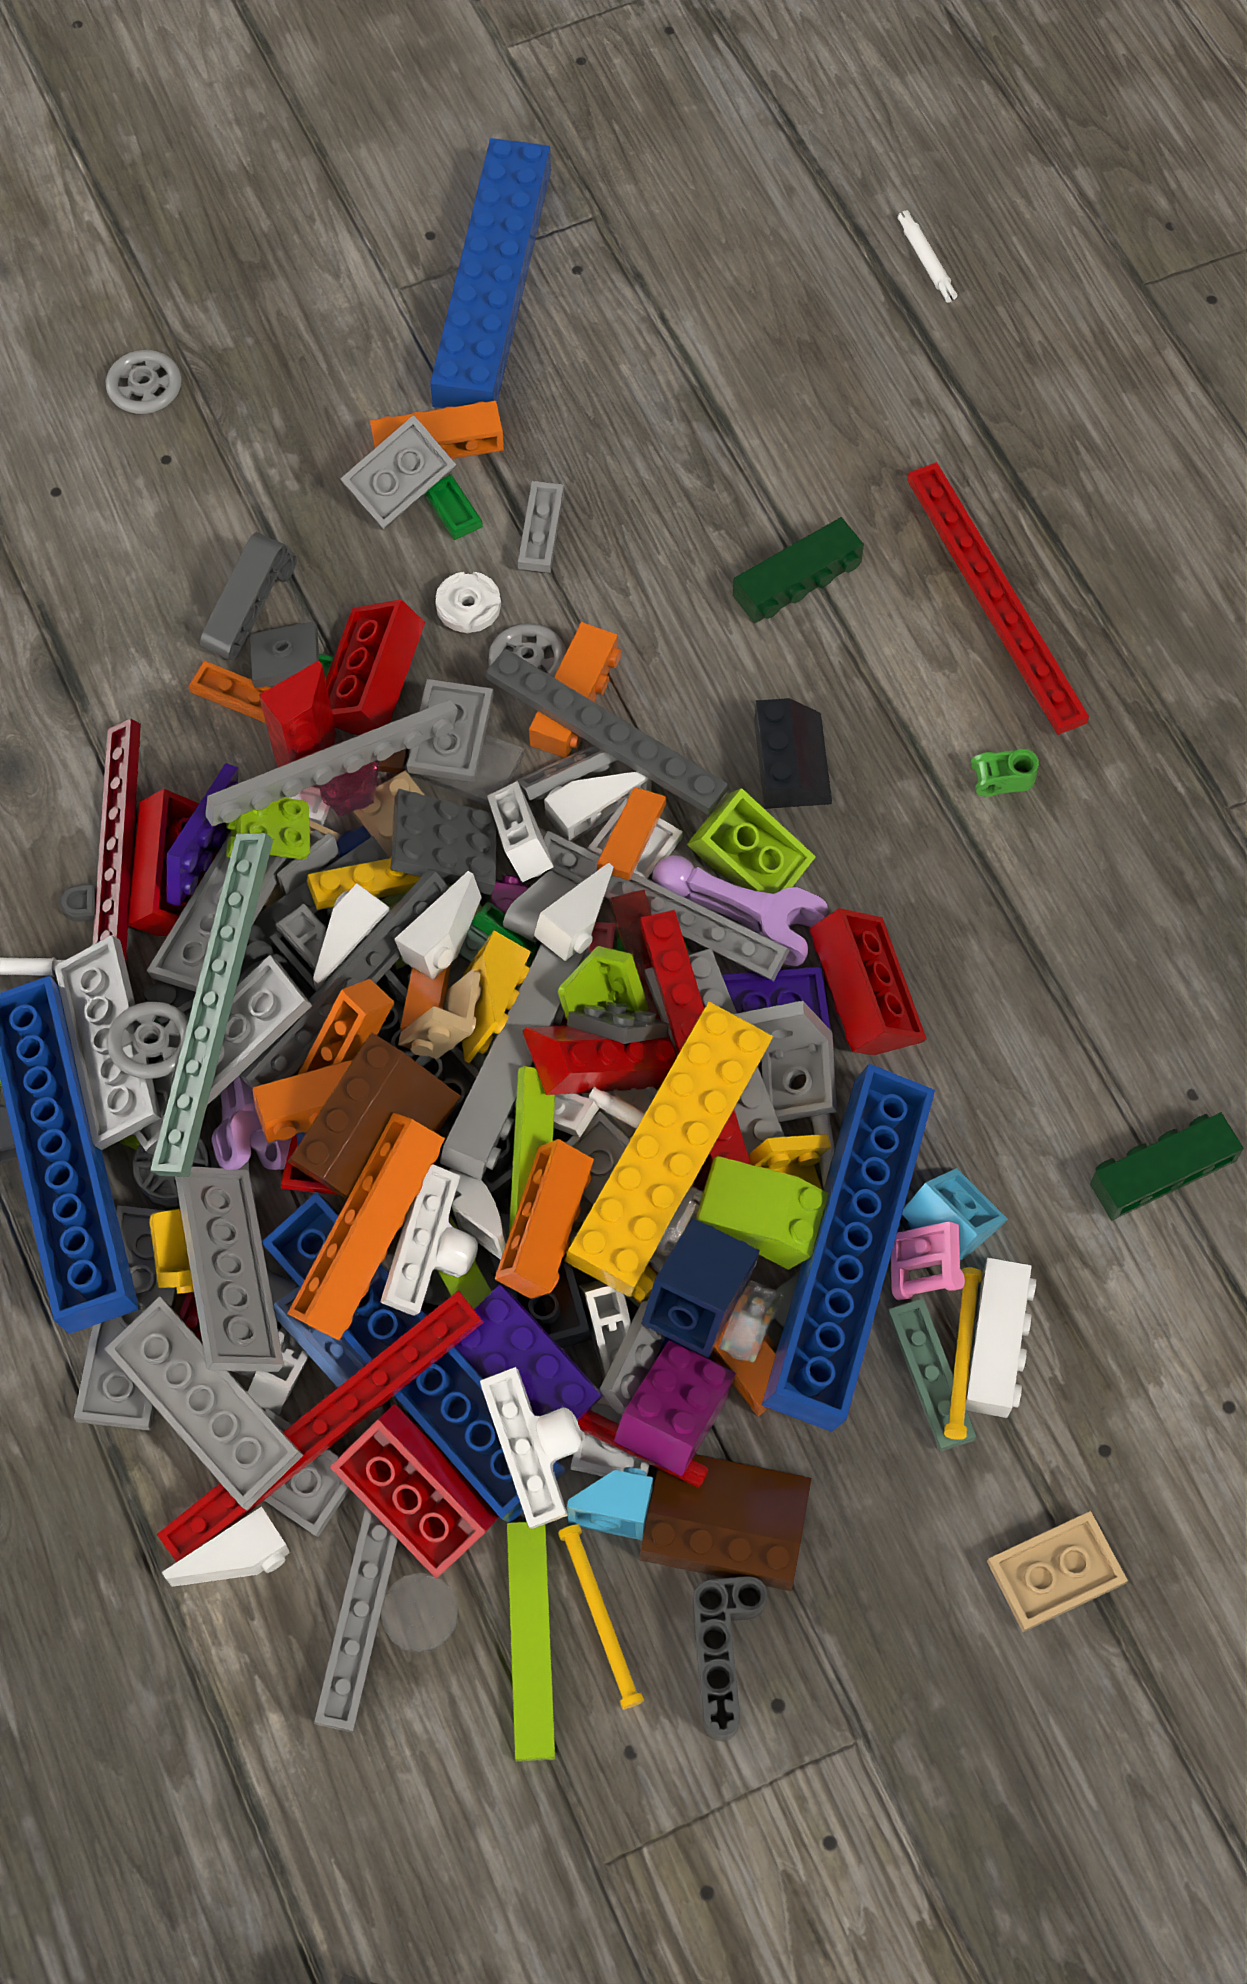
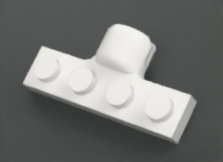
M434 1164L431 1165L423 1180L421 1191L414 1197L408 1209L380 1303L415 1316L420 1313L433 1269L456 1278L470 1270L477 1255L478 1242L473 1235L452 1227L448 1219L460 1175Z
M516 1367L481 1380L480 1384L529 1528L534 1529L568 1516L553 1472V1464L561 1458L581 1451L583 1448V1436L575 1415L572 1411L563 1407L542 1416H536L532 1411L519 1370Z

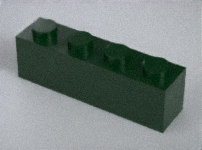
M840 517L734 577L732 596L754 623L764 618H772L781 608L790 603H798L807 593L818 587H826L835 577L844 572L849 573L855 570L862 562L864 543L844 519Z
M1222 1112L1211 1117L1208 1114L1201 1115L1190 1122V1127L1180 1132L1177 1129H1172L1161 1135L1157 1143L1148 1147L1145 1143L1131 1149L1126 1154L1127 1157L1119 1161H1115L1112 1158L1099 1164L1095 1168L1096 1171L1090 1185L1111 1221L1236 1162L1244 1148Z

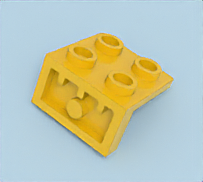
M828 1134L767 1138L749 1153L748 1157L751 1165L797 1176L822 1189L814 1164L818 1163L820 1156L832 1148Z

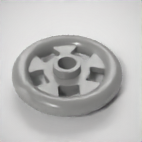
M138 350L122 356L111 366L106 376V391L112 402L122 410L135 414H148L165 408L176 398L181 388V373L176 363L167 355L153 350ZM138 363H145V364H146V366H138V367H135L133 370H132V367H131L132 365H135V364H138ZM162 367L167 374L159 378L155 370ZM119 378H128V386L119 387ZM159 387L164 388L165 391L158 397L153 395ZM134 394L143 398L141 401H134L130 399V396Z
M533 623L518 624L507 628L495 638L489 650L488 664L490 667L508 645L514 647L512 653L539 669L543 667L547 674L554 678L567 650L562 639L551 629ZM531 636L536 637L537 640L536 643H522V637ZM551 647L554 657L544 659L542 649ZM527 653L533 655L530 659H525L522 656Z
M144 1002L134 1005L123 1011L110 1026L107 1035L109 1056L120 1070L134 1077L152 1079L169 1075L176 1071L189 1018L180 1009L163 1002ZM156 1016L170 1020L168 1025L164 1028L154 1022ZM134 1021H138L141 1025L134 1034L129 1033L126 1028ZM170 1036H180L178 1048L168 1047ZM150 1039L157 1040L156 1042L151 1044L146 1043ZM133 1044L138 1054L129 1058L124 1053L123 1048ZM163 1055L164 1061L147 1064V1057Z

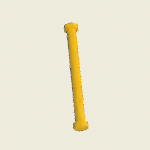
M973 1267L961 1270L964 1274L965 1283L962 1289L949 1423L944 1426V1435L955 1440L967 1437V1427L964 1426L977 1289L978 1284L982 1282L983 1276L981 1270Z
M579 1524L571 1525L560 1530L558 1534L560 1540L566 1542L623 1698L620 1700L623 1710L629 1709L644 1702L642 1693H637L580 1539L581 1527Z

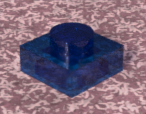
M363 825L356 830L345 832L336 842L340 858L371 838V834Z

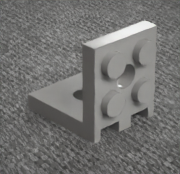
M804 1001L735 1014V1016L773 1036L762 1058V1079L779 1122L837 1112L833 1034ZM798 1075H806L805 1085L800 1089L793 1090L791 1088L793 1079Z

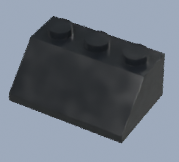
M790 698L756 700L754 725L764 809L832 804L821 713Z
M491 1253L495 1272H497L500 1259ZM566 1254L562 1257L558 1269V1283L551 1293L530 1299L504 1285L560 1348L592 1340L572 1265L564 1261Z

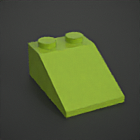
M742 788L726 794L686 844L711 868L740 887L771 894L785 888H792L816 857Z
M717 1156L713 1159L696 1220L710 1225L737 1240L746 1242L748 1245L760 1250L759 1255L789 1270L811 1258L829 1193L797 1176Z

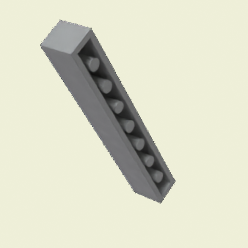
M541 944L530 970L519 989V995L507 1014L509 1018L502 1031L497 1034L444 1143L440 1164L479 1180L482 1179L486 1168L493 1170L501 1152V1149L497 1148L500 1138L508 1139L515 1122L510 1117L514 1109H516L518 1069L523 1066L536 1068L522 1030L526 1027L554 1026V1024L561 1026L565 1013L558 995V989L590 955L589 947L583 953H575L564 961L546 945Z

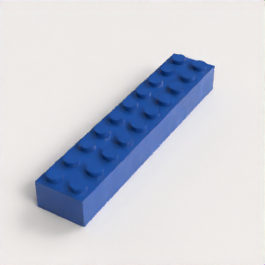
M490 138L430 382L433 407H458L489 401H496L498 403L551 174L550 146Z
M47 976L1 992V1085L53 1319L68 1334L140 1309L102 1150L95 1147L92 1142L59 986L51 976Z
M868 1064L855 1079L823 1189L829 1194L811 1258L803 1261L763 1398V1406L830 1432L847 1420L933 1101L934 1089L872 1064Z
M317 1192L262 1241V1244L300 1288L339 1216L335 1208ZM383 1263L379 1264L370 1282L367 1294L361 1299L352 1316L351 1325L342 1335L366 1364L428 1316V1313L422 1307L420 1313L413 1316L380 1303L390 1272ZM454 1346L394 1396L502 1520L511 1523L523 1512V1508L480 1384L483 1377ZM557 1460L553 1464V1472L556 1480H558L567 1470Z

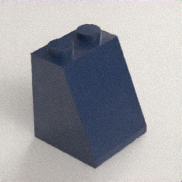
M692 1218L655 1278L641 1324L709 1358L753 1272L760 1250Z

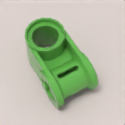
M1028 749L997 753L986 752L976 755L971 760V767L976 771L978 781L975 786L976 793L979 796L990 797L1002 793L1024 792L1031 789L1036 782L1039 766L1037 755ZM1024 768L1029 772L1022 773L1017 771L1016 769Z

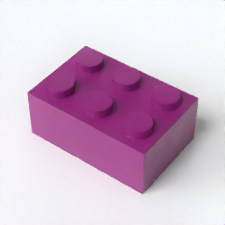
M669 1340L624 1410L614 1442L683 1476L725 1405L736 1373Z

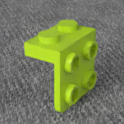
M282 798L272 802L264 809L252 810L240 815L236 820L226 823V828L231 829V836H229L227 841V857L231 856L236 834L266 833L273 839L270 855L302 860L307 859L309 856V805L304 800Z
M597 946L558 989V995L567 1022L569 1012L584 1010L585 1005L605 1007L606 1002L625 1004L627 1011L630 1012L649 1010L632 954Z

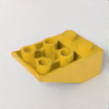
M495 930L462 975L464 977L471 970L480 972L479 985L482 986L481 995L475 1004L474 1016L476 1017L475 1029L469 1037L461 1041L464 1061L470 1063L478 1052L481 1054L486 1052L493 1040V1032L499 1034L509 1018V1015L504 1012L506 1009H511L519 995V991L515 987L523 983L530 970L525 964L531 951Z

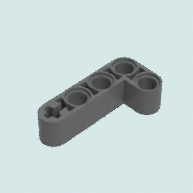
M255 532L249 538L202 633L200 640L202 648L231 661L237 658L276 579L286 582L294 572L297 557L287 545L258 532Z
M755 1577L707 1580L700 1583L694 1591L693 1618L703 1726L707 1735L715 1741L723 1742L730 1740L736 1734L739 1727L740 1710L731 1621L750 1620L762 1614L766 1605L767 1590L762 1581ZM744 1590H752L757 1593L760 1601L755 1606H745L739 1601L738 1595ZM713 1593L720 1598L721 1605L717 1609L708 1610L700 1604V1598L704 1594ZM710 1632H717L723 1636L725 1644L719 1649H710L704 1644V1636ZM720 1671L728 1677L729 1683L723 1689H714L707 1682L708 1675L712 1672ZM724 1700V1716L727 1719H732L728 1721L726 1729H719L717 1722H711V1720L716 1719L717 1701Z

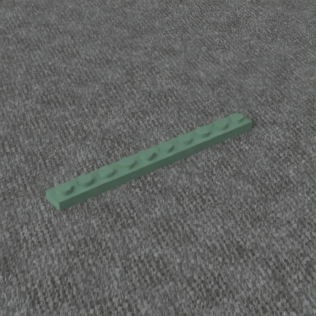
M266 833L236 834L150 1170L159 1176L189 1177L273 843V839Z

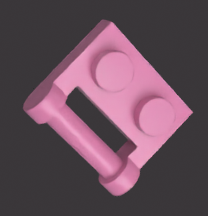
M945 1222L896 1234L891 1253V1288L896 1300H907L912 1298L913 1294L944 1288L949 1291L963 1288L965 1279L960 1269L959 1224ZM942 1264V1274L909 1279V1271Z

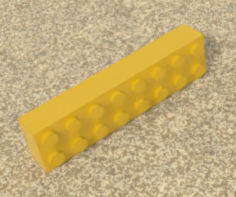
M708 1002L568 1249L565 1262L622 1294L631 1297L773 1038L772 1035Z

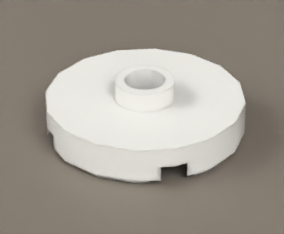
M459 572L446 578L438 587L435 604L438 617L444 625L454 631L471 633L481 631L495 621L499 616L501 599L499 588L491 578L478 572H473V574ZM466 603L473 604L472 606H463Z

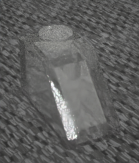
M750 1280L732 1311L719 1348L727 1351L735 1359L748 1360L754 1363L763 1347L785 1294Z

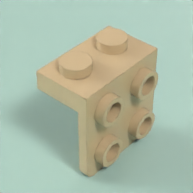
M471 970L448 988L443 1009L433 1006L401 1031L398 1045L411 1049L416 1055L430 1056L438 1059L448 1050H452L464 1038L469 1037L476 1026V1017L474 1016L475 1004L479 1000L482 986L479 985L480 972Z

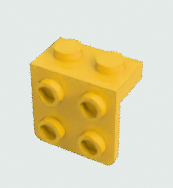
M175 1209L153 1213L149 1221L158 1288L176 1287L177 1294L194 1292L181 1210Z

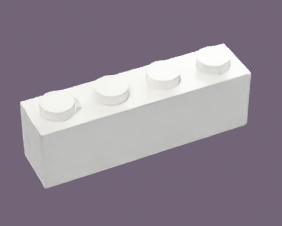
M987 1258L982 1272L983 1276L972 1341L966 1399L967 1411L1008 1418L1012 1407L1018 1408L1022 1385L1016 1384L1017 1371L1023 1372L1027 1353L1026 1349L1020 1348L1022 1335L1028 1336L1031 1324V1314L1025 1313L1027 1300L1033 1301L1036 1288V1279L1030 1278L1031 1265Z

